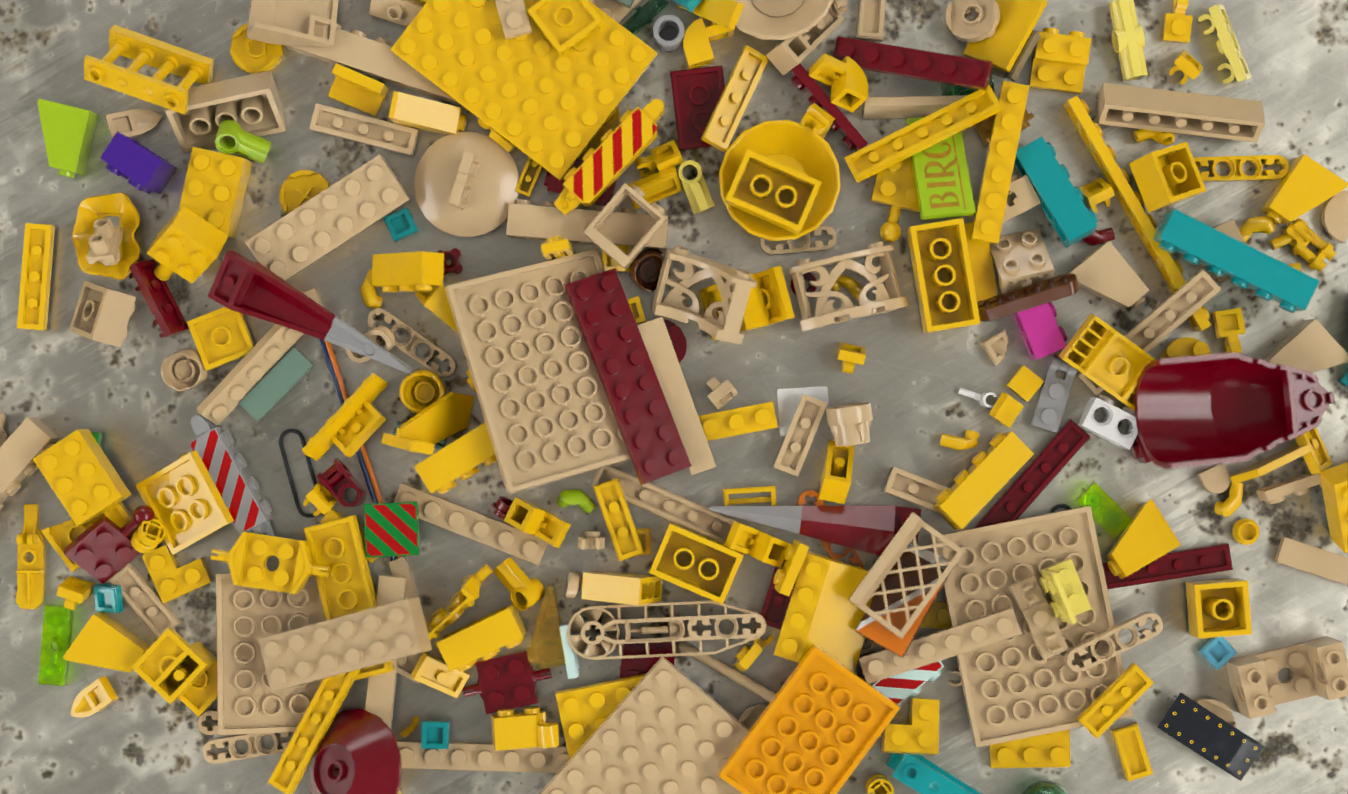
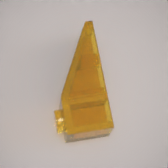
M555 583L547 586L531 639V647L527 648L529 664L534 663L535 670L566 665Z

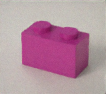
M1052 302L1013 314L1032 360L1040 359L1066 347L1065 341H1067V336L1063 327H1058L1055 320L1057 312Z

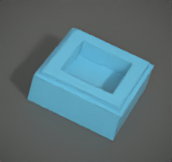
M1224 637L1209 638L1198 648L1199 652L1216 670H1219L1237 654L1236 650Z

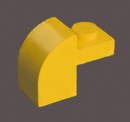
M702 18L695 20L687 28L683 39V52L688 69L713 64L714 55L710 42L733 36L734 31L714 22H710L709 27H705Z
M824 53L809 68V77L831 87V103L853 113L868 98V81L865 73L850 57L846 56L840 61Z
M515 497L504 519L505 522L520 531L535 535L557 548H560L571 525L551 511L518 497Z
M734 521L724 546L781 568L784 562V552L791 543L752 526Z

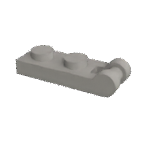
M1052 355L1043 380L1044 383L1041 386L1030 422L1031 426L1054 433L1058 431L1072 382L1077 373V369L1066 361L1061 360L1059 356ZM1057 370L1065 372L1063 379L1055 377Z

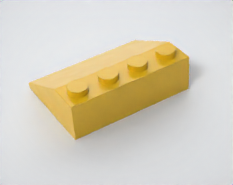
M808 551L795 584L774 655L800 663L814 644L855 673L866 638L855 632L865 612L848 600L869 570ZM871 596L869 601L866 603L867 607H869L874 596Z

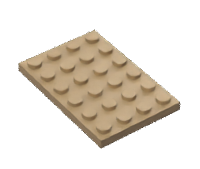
M231 573L216 574L218 735L295 732L323 679L271 692L259 639L326 621L315 575L309 577L304 588L298 594L237 586L233 584Z

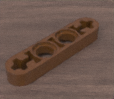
M1072 273L1063 274L982 300L977 303L980 321H992L1071 296L1080 290L1077 276Z

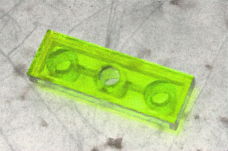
M44 605L38 684L66 686L68 683L69 661L65 660L63 656L71 646L73 610L64 608L62 605ZM53 642L57 644V649L53 648Z

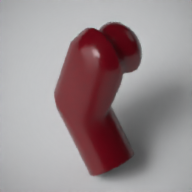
M1110 227L1100 231L1095 230L1094 233L1083 238L1082 241L1090 246H1095L1115 240V235Z

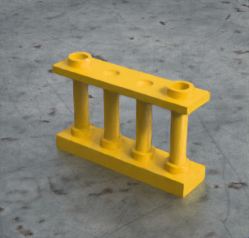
M113 25L109 30V51L101 60L89 55L84 57V79L185 115L188 109V89L194 82L203 85L212 82L214 59ZM120 55L133 60L127 68L114 65L113 63ZM145 64L158 68L152 77L138 72ZM169 73L183 77L177 86L163 82Z

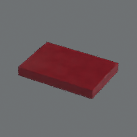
M723 66L670 71L679 151L713 147L701 140L725 88Z

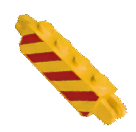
M656 98L642 110L638 106L633 111L631 109L627 110L619 119L621 124L615 130L611 128L601 138L603 143L596 150L591 148L582 158L584 163L578 169L573 167L565 175L564 189L554 202L555 207L562 214L568 215L581 204L583 206H592L657 138L656 122L661 118L660 116H663L665 110L664 103Z

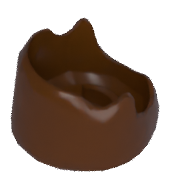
M657 249L641 251L629 267L628 273L632 282L645 291L653 292L656 290L665 254Z

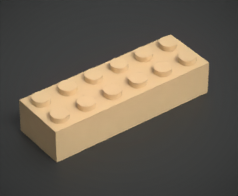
M378 155L245 241V243L260 264L287 281L410 201L411 198L384 157Z
M419 597L404 599L259 639L271 692L432 650Z

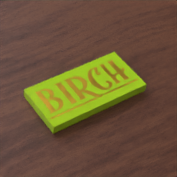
M924 117L907 118L905 124L908 126ZM962 131L911 156L921 220L973 216L975 214Z

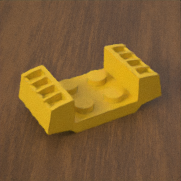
M1092 313L1059 354L1060 358L1133 411H1135V392L1138 378L1145 365L1155 360Z

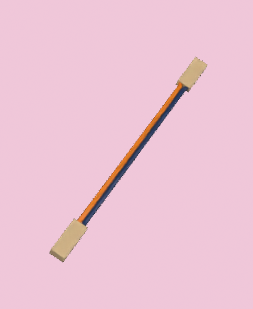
M316 288L302 292L322 306ZM317 338L340 406H342L349 397L331 343ZM363 444L356 452L372 503H384L365 445ZM390 556L388 564L392 576L407 577L405 599L419 597L406 556Z

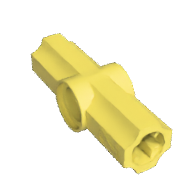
M1134 0L1109 2V9L1114 29L1112 31V45L1114 51L1119 55L1123 81L1146 77L1148 73L1143 52L1145 36L1142 26L1138 25Z

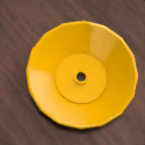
M791 120L763 121L743 131L727 149L719 171L720 196L731 218L748 233L770 241L795 240L816 230L833 212L841 189L839 163L826 140L820 135L816 137L810 135L813 130L811 127L803 126L801 128L799 123ZM747 149L822 182L799 235L725 203V199Z

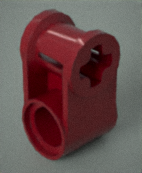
M336 458L331 467L323 474L319 473L317 475L320 483L333 494L341 505L356 507L365 501L366 491L364 487L356 480L349 468L340 459ZM350 488L355 489L357 492V498L354 502L348 501L346 493Z

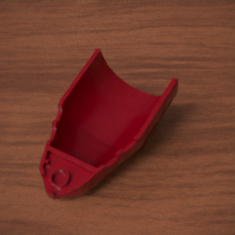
M1236 352L1155 359L1145 365L1138 378L1135 392V419L1143 448L1156 466L1164 469L1244 462L1264 451L1275 448L1276 445L1284 441L1291 440L1318 427L1329 404H1333L1334 395L1318 382L1319 379L1312 372L1273 364L1263 359L1243 356V354Z

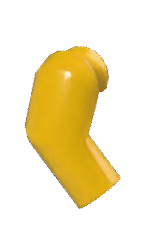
M1267 216L1252 217L1245 221L1239 231L1246 243L1254 232H1262L1266 235L1271 234L1275 229V224Z
M841 274L831 290L838 292L843 287L858 299L859 292L863 287L853 277Z
M967 430L965 438L943 433L940 446L959 451L974 448L979 443L977 441L979 433Z
M1230 482L1229 497L1225 502L1217 501L1215 503L1214 511L1217 515L1229 517L1240 508L1244 483L1233 484Z

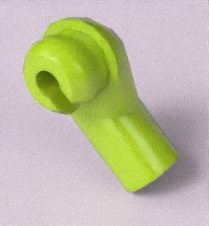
M565 489L556 498V502L560 507L566 508L568 505H578L587 515L597 507L580 489Z

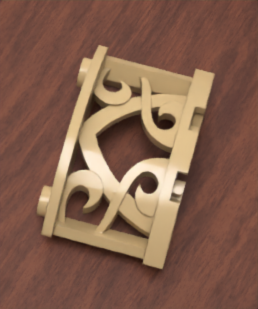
M877 242L867 245L868 249L814 262L812 258L799 260L796 262V267L788 269L789 274L792 275L802 316V321H800L802 331L814 330L849 321L848 315L850 319L863 318L909 307L907 296L902 297L891 255V251L894 250L893 245L884 246L883 242ZM877 257L879 263L877 267L872 265V259ZM864 258L863 265L856 261H853L856 259ZM837 264L830 273L824 268L825 266ZM845 269L858 273L869 282L859 292L857 307H853L851 300L845 294L831 291L835 281ZM880 270L882 277L877 278L875 274ZM810 272L818 274V280L809 281V284L813 287H821L819 292H807L803 278L804 274ZM874 287L875 290L870 292L874 295V300L870 301L867 299L866 293L870 288ZM828 297L839 299L841 307L839 309L833 308L832 304L835 300L827 302ZM809 298H817L815 304L814 317L812 314Z
M674 245L673 249L666 248L655 295L650 306L653 313L684 323H689L690 319L698 322L699 329L707 332L716 340L741 344L744 334L740 331L749 293L751 287L756 288L757 281L750 277L751 273L691 254L688 248ZM672 260L685 265L686 269L684 272L674 269L675 275L682 279L681 282L668 276ZM697 266L704 268V270L698 271ZM712 277L719 288L722 301L711 304L703 312L702 299L691 287ZM667 283L668 285L674 288L668 293L665 299L662 300L665 285ZM690 297L693 300L691 307L686 304V300ZM719 307H723V310L718 311V312H719V318H718V317L716 316V310H717V308H719Z

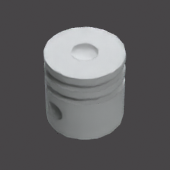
M664 15L658 18L653 26V39L658 49L671 53L681 48L685 35L683 22L674 15Z

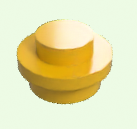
M1248 518L1238 520L1232 528L1234 539L1243 545L1253 544L1260 534L1258 524Z

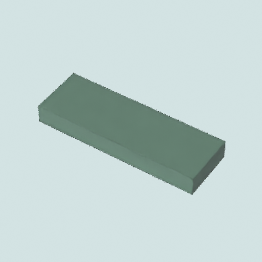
M293 347L239 404L257 422H260L313 368L314 364L296 347Z

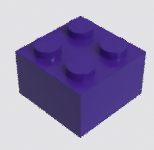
M118 131L100 157V159L108 163L105 167L117 176L129 179L128 183L148 194L152 191L161 194L178 169L136 140Z

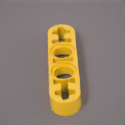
M1280 155L1194 158L1198 168L1209 166V171L1200 173L1203 182L1271 181L1283 178L1289 171L1288 161ZM1246 161L1252 162L1255 165V172L1252 176L1244 174L1242 166ZM1219 162H1224L1229 167V173L1224 177L1216 172V165ZM1274 162L1277 166L1281 167V170L1277 171L1276 174L1274 170L1262 171L1263 166L1272 165Z

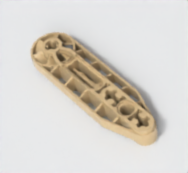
M715 601L650 603L639 606L629 604L583 608L574 614L568 624L567 638L569 645L576 654L585 659L592 660L714 655L760 638L765 633L767 625L764 617L759 613L720 604ZM697 604L698 616L675 617L674 605ZM700 604L723 606L724 615L701 616ZM671 605V617L648 618V606ZM644 607V618L622 619L621 608ZM605 608H618V620L613 613ZM727 608L742 611L745 614L728 615ZM604 611L606 614L602 622H598L601 614ZM584 613L589 622L585 623L580 614ZM737 618H743L742 624L750 623V618H756V622L761 623V628H758L755 634H752L750 629H742L743 635H738L739 625ZM710 619H716L714 626L716 636H711L712 630L703 631V636H698V632L693 631V626L697 625V621L702 620L703 625H712ZM724 619H729L734 623V630L729 635H724L719 630V624ZM669 622V628L668 626L631 629V623ZM619 624H625V640H620L621 630ZM593 625H596V630L600 629L601 632L600 635L596 636L595 641L591 640L592 636L587 634L589 630H592ZM570 630L571 633L581 632V635H570ZM607 631H617V633L607 634ZM669 632L670 638L631 639L632 633L647 635L655 633L668 634ZM746 638L742 642L729 646V639ZM726 639L725 648L715 652H703L702 640ZM699 640V652L676 653V641ZM672 642L673 654L650 655L649 643ZM645 643L646 655L623 656V644ZM619 644V656H608Z

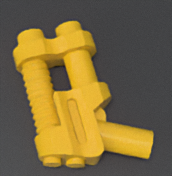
M1300 218L1288 224L1281 231V236L1269 241V246L1272 250L1289 244L1291 252L1295 256L1300 255L1308 262L1307 266L1311 270L1316 269L1318 272L1326 266V263L1323 262L1324 258L1331 260L1336 255V252L1333 250L1334 246L1329 242H1325L1323 238L1307 226L1308 223ZM1309 242L1319 249L1316 255L1306 247Z

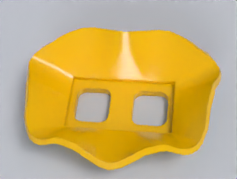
M117 192L91 196L82 200L79 204L72 239L79 268L84 273L123 280L127 278L131 271L129 267L137 262L140 248L134 238V233L139 226L140 215L127 194ZM107 216L119 217L120 227L123 230L119 247L121 252L119 262L112 266H105L99 261H96L94 264H88L86 258L90 247L88 241L95 231L93 227L94 221L104 219Z

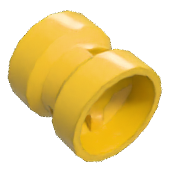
M152 519L151 522L143 521L131 536V544L134 549L145 554L152 552L165 538V526L157 519Z
M875 773L866 780L865 790L867 794H894V788L889 778L885 775Z

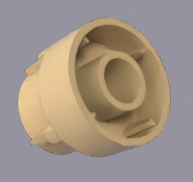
M871 402L850 403L826 408L827 423L831 428V433L834 435L836 446H851L870 442L869 426H871V420H873Z

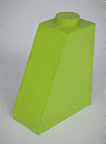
M38 98L37 105L49 166L57 169L58 175L69 178H74L75 174L84 176L99 115L89 110Z

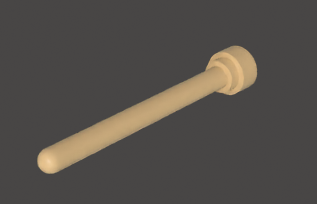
M678 641L676 643L677 649L683 653L699 652L698 648L685 641ZM710 655L690 656L769 702L777 694Z

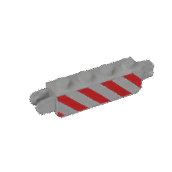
M197 414L191 417L190 424L197 438L192 440L190 449L192 451L197 450L234 520L231 523L235 530L240 533L249 532L275 536L269 522L273 519L270 514L272 513V508L266 499L262 500L258 493L259 485L252 475H248L245 469L247 466L246 461L233 448L234 440L229 431L223 430L222 427H215L213 422L202 415Z

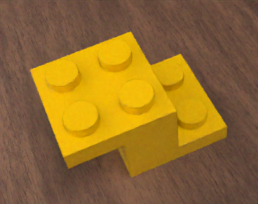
M781 266L751 274L750 277L757 281L756 288L751 287L740 331L746 332L795 318ZM717 284L699 290L704 311L711 304L722 301ZM719 307V308H717V310H716V316H717L718 318H719V312H718V311L723 310V307Z
M172 627L167 628L131 667L169 704L180 699L198 717L218 698L217 657L200 641L190 645Z

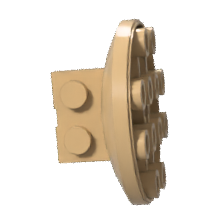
M458 132L457 135L449 134L442 137L425 151L416 168L414 191L422 213L435 227L457 237H479L496 230L508 219L509 203L516 204V200L519 198V193L515 191V187L520 177L516 163L510 153L491 137L477 132Z

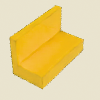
M335 63L332 70L335 79L328 97L377 117L389 88L379 81Z

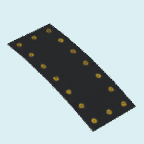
M1181 692L1157 727L1240 781L1264 747L1261 743Z

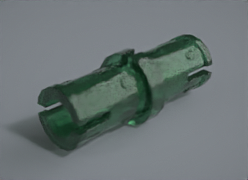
M649 0L642 7L638 6L635 9L636 13L622 26L635 35L646 24L650 25L653 22L652 19L668 6L669 2L667 0Z

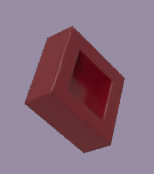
M1137 435L1130 448L1134 459H1138L1139 463L1151 462L1152 460L1146 454L1139 435Z

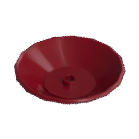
M364 709L343 710L335 716L307 768L310 794H398L401 783V754L394 733L381 717Z

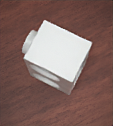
M1100 395L1099 398L1090 397L1077 425L1122 449L1130 450L1138 434L1135 411L1127 407H1123L1121 410L1113 406L1115 401L1103 395ZM1099 407L1103 409L1105 414L1101 422H1097L1094 418V411ZM1122 419L1128 423V430L1124 434L1118 431V423Z

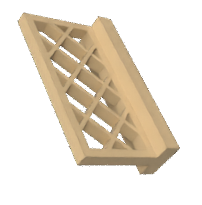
M912 512L848 601L902 639L965 551ZM921 527L931 534L933 545L917 547L915 536ZM935 537L943 543L936 544ZM913 540L914 548L906 549ZM948 546L956 552V555L950 562L939 563L937 547ZM933 548L936 564L920 566L918 550ZM914 551L917 567L901 569L900 556L904 552ZM897 562L898 570H891ZM948 565L941 574L940 566ZM936 567L938 573L937 581L934 584L924 585L921 569ZM918 570L920 586L905 588L902 572ZM899 573L901 589L886 591L884 578L887 574ZM881 584V586H882V591H881V592H875L876 589H877V588L879 587V585ZM932 587L925 596L924 588ZM921 589L922 602L918 606L908 607L905 591ZM902 592L904 608L889 610L886 594ZM883 594L885 611L874 612L866 606L871 596ZM916 609L911 617H909L908 610ZM905 611L907 622L901 631L891 624L889 613ZM886 613L887 621L879 616V614Z

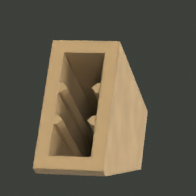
M1110 241L1100 245L1066 273H1072L1077 276L1080 288L1122 309L1130 306L1133 309L1146 300L1144 295L1150 291Z
M1310 319L1301 324L1263 360L1314 373L1348 362V354L1317 319Z

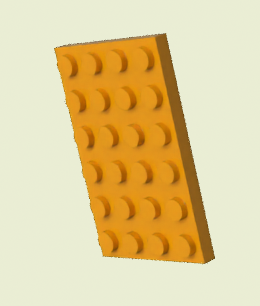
M813 644L720 769L718 776L743 794H837L899 711L900 706Z

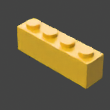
M1012 431L996 434L989 442L991 447L986 452H979L971 461L973 465L967 471L965 469L962 470L954 478L956 483L950 489L945 488L936 497L938 502L933 508L954 530L963 529L1034 455Z

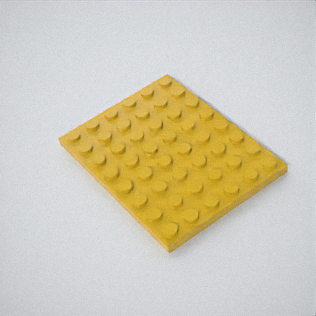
M428 0L390 49L397 57L560 181L657 56L655 50L589 0L587 1L602 19L603 24L562 55L558 54L528 12L527 16L532 33L506 40L495 0ZM523 0L526 12L540 0Z

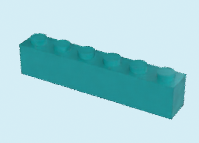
M1176 209L1166 212L1153 238L1154 241L1160 243L1158 246L1160 249L1169 253L1176 251L1184 255L1182 258L1184 261L1193 265L1200 263L1208 267L1206 271L1217 277L1224 275L1232 279L1231 284L1242 289L1248 287L1256 291L1255 296L1263 300L1270 301L1273 299L1280 303L1279 307L1290 313L1306 310L1320 282Z

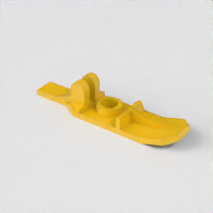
M24 504L23 530L16 537V603L23 610H36L44 601L45 537L39 529V504ZM28 552L33 554V561L27 559Z

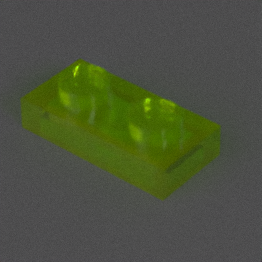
M1092 482L1074 500L1080 507L1091 506L1093 519L1112 538H1115L1133 520L1095 482Z

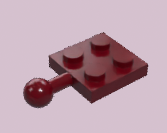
M139 506L134 510L133 518L122 528L103 515L64 548V555L104 584L140 554L132 546L130 534L143 521L151 522L155 518V513L149 506Z

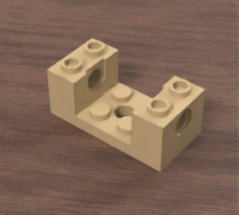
M1328 636L1233 658L1225 663L1236 711L1249 719L1276 713L1275 705L1316 695L1327 700L1348 696V662L1342 641ZM1288 668L1290 672L1288 680L1280 682L1278 679L1279 670Z

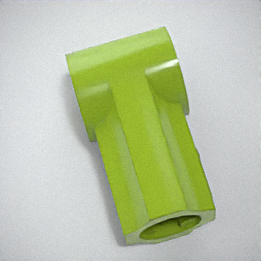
M225 120L218 127L215 146L224 154L237 153L262 164L267 157L271 142L242 130L241 126L235 121Z

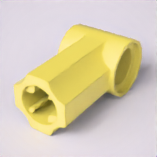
M692 160L683 162L679 167L678 177L693 215L715 207L702 174L701 166ZM691 166L696 169L697 177L694 180L684 178L682 171L685 167Z

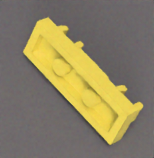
M1216 4L1208 8L1210 14H1204L1198 20L1199 22L1207 19L1211 21V27L1203 31L1204 35H1209L1217 30L1219 40H1216L1217 48L1220 54H1225L1230 62L1221 64L1217 68L1218 71L1227 68L1231 72L1230 77L1223 80V84L1232 83L1235 79L1237 82H1243L1252 78L1223 4Z

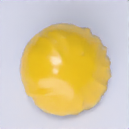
M417 369L412 374H408L403 378L399 387V395L404 406L412 413L418 414L445 395V387L442 380L433 371Z

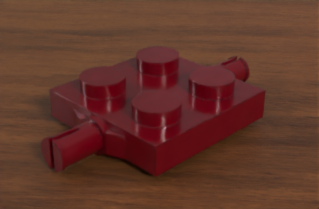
M528 651L476 662L477 684L465 686L462 691L473 690L463 693L464 698L480 694L487 715L496 713L500 709H514L539 703L536 691L537 681L552 679V673L541 675L551 672L550 667L535 671L530 663Z

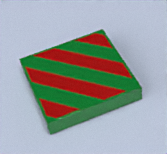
M418 502L364 504L366 557L420 555Z

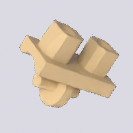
M109 218L95 220L93 225L95 231L88 241L90 245L86 257L88 264H94L96 261H99L105 266L115 265L121 258L119 247L123 230L121 227H113L112 221Z

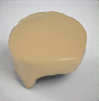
M185 348L176 351L167 357L161 365L163 381L176 391L195 388L203 383L208 376V371L204 368L199 352L193 349Z

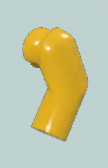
M1138 129L1133 132L1137 143L1152 139L1168 146L1175 140V135L1171 132Z
M369 269L360 287V293L366 307L377 309L381 307L383 300L377 295L375 286H372V270Z

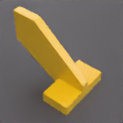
M449 392L399 426L396 435L383 433L381 443L407 451L433 455L436 443L468 427L474 396Z
M1314 428L1295 437L1297 444L1239 470L1230 479L1233 484L1257 478L1301 456L1304 457L1311 475L1325 470L1333 462L1317 428Z

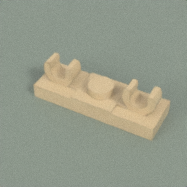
M1029 576L1008 586L1042 659L1047 660L1068 650L1069 648L1035 576Z

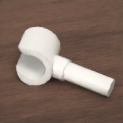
M960 388L958 394L979 401L981 406L993 408V406L986 403V397L988 395L997 397L993 392L976 393Z

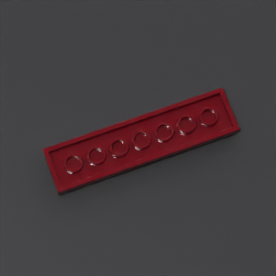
M614 268L566 284L564 287L640 485L691 467L616 269Z

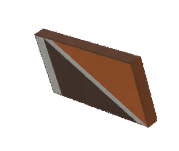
M911 541L906 549L914 548L913 541ZM929 549L918 550L920 566L936 564L933 551ZM914 551L904 552L900 556L901 569L917 567ZM938 555L939 563L950 562L948 559ZM897 562L891 570H898ZM948 565L940 566L941 574ZM936 567L921 569L924 585L934 584L937 581L938 573ZM918 570L902 572L905 588L920 586ZM899 573L887 574L884 578L886 591L901 589ZM950 573L902 639L867 613L864 614L855 632L904 658ZM880 585V587H879V589H878L877 592H881V591H882V586H881V585ZM932 587L924 588L925 596ZM921 589L905 591L908 607L918 606L922 602ZM902 592L886 594L889 610L904 608ZM883 594L874 596L868 608L874 612L885 611ZM916 609L908 610L909 617H911ZM905 611L889 613L891 624L901 631L907 622ZM886 613L879 614V616L887 621Z

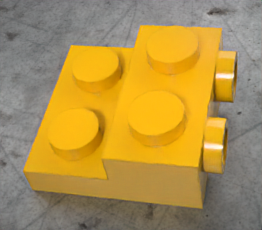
M1043 28V32H1038L1041 36L1032 51L1028 81L1029 88L1080 95L1083 90L1085 67L1088 65L1091 38H1086L1085 33L1080 31H1070L1069 35L1059 34V30L1056 28Z

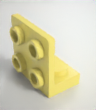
M1066 559L1039 570L1042 576L1039 578V582L1043 591L1050 595L1052 602L1049 603V606L1055 618L1059 617L1060 621L1075 624L1077 623L1076 615L1092 609L1072 559Z

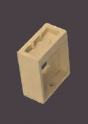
M626 183L583 232L587 238L625 270L667 221V218L664 216L666 211L654 201L652 204H649L643 199L645 193L634 184L629 187ZM626 196L656 220L628 255L598 231Z

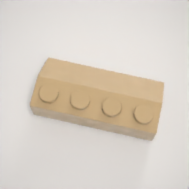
M271 71L189 88L188 109L185 115L165 108L183 153L191 152L193 147L201 149L215 147L218 127L225 120L237 122L242 130L258 137L286 131L279 92Z

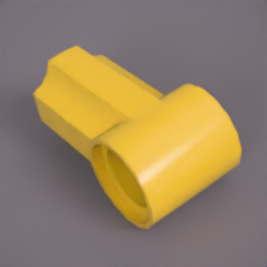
M509 557L493 571L511 592V602L518 610L525 611L544 598L545 589L542 583L535 578L529 579L512 558Z

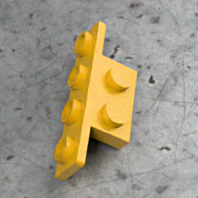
M372 373L362 382L353 395L344 401L341 408L326 421L317 434L309 439L302 452L318 461L335 444L344 455L351 458L386 420L372 405V402L388 386V383L377 374Z

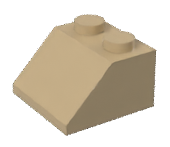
M84 280L69 331L90 340L121 347L122 341L127 336V325L130 316L135 311L136 297Z

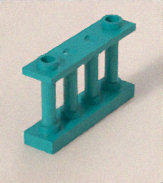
M907 752L905 754H890L885 762L888 767L895 770L892 774L894 778L920 794H983L922 755H910Z

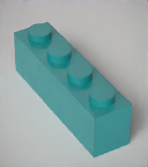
M1040 137L1017 150L1014 164L1022 177L1028 176L1041 201L1040 207L1067 248L1094 233L1098 226L1096 224L1098 219L1093 210L1087 209L1084 205V197L1077 186L1073 187L1069 180L1070 174L1065 165L1058 163L1055 158L1056 151L1050 142L1046 143L1044 138Z

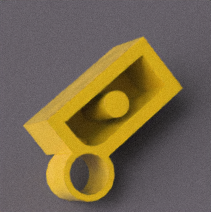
M539 706L525 707L523 712H513V709L497 710L498 714H491L492 745L495 751L559 746L558 723H546V712L540 710Z

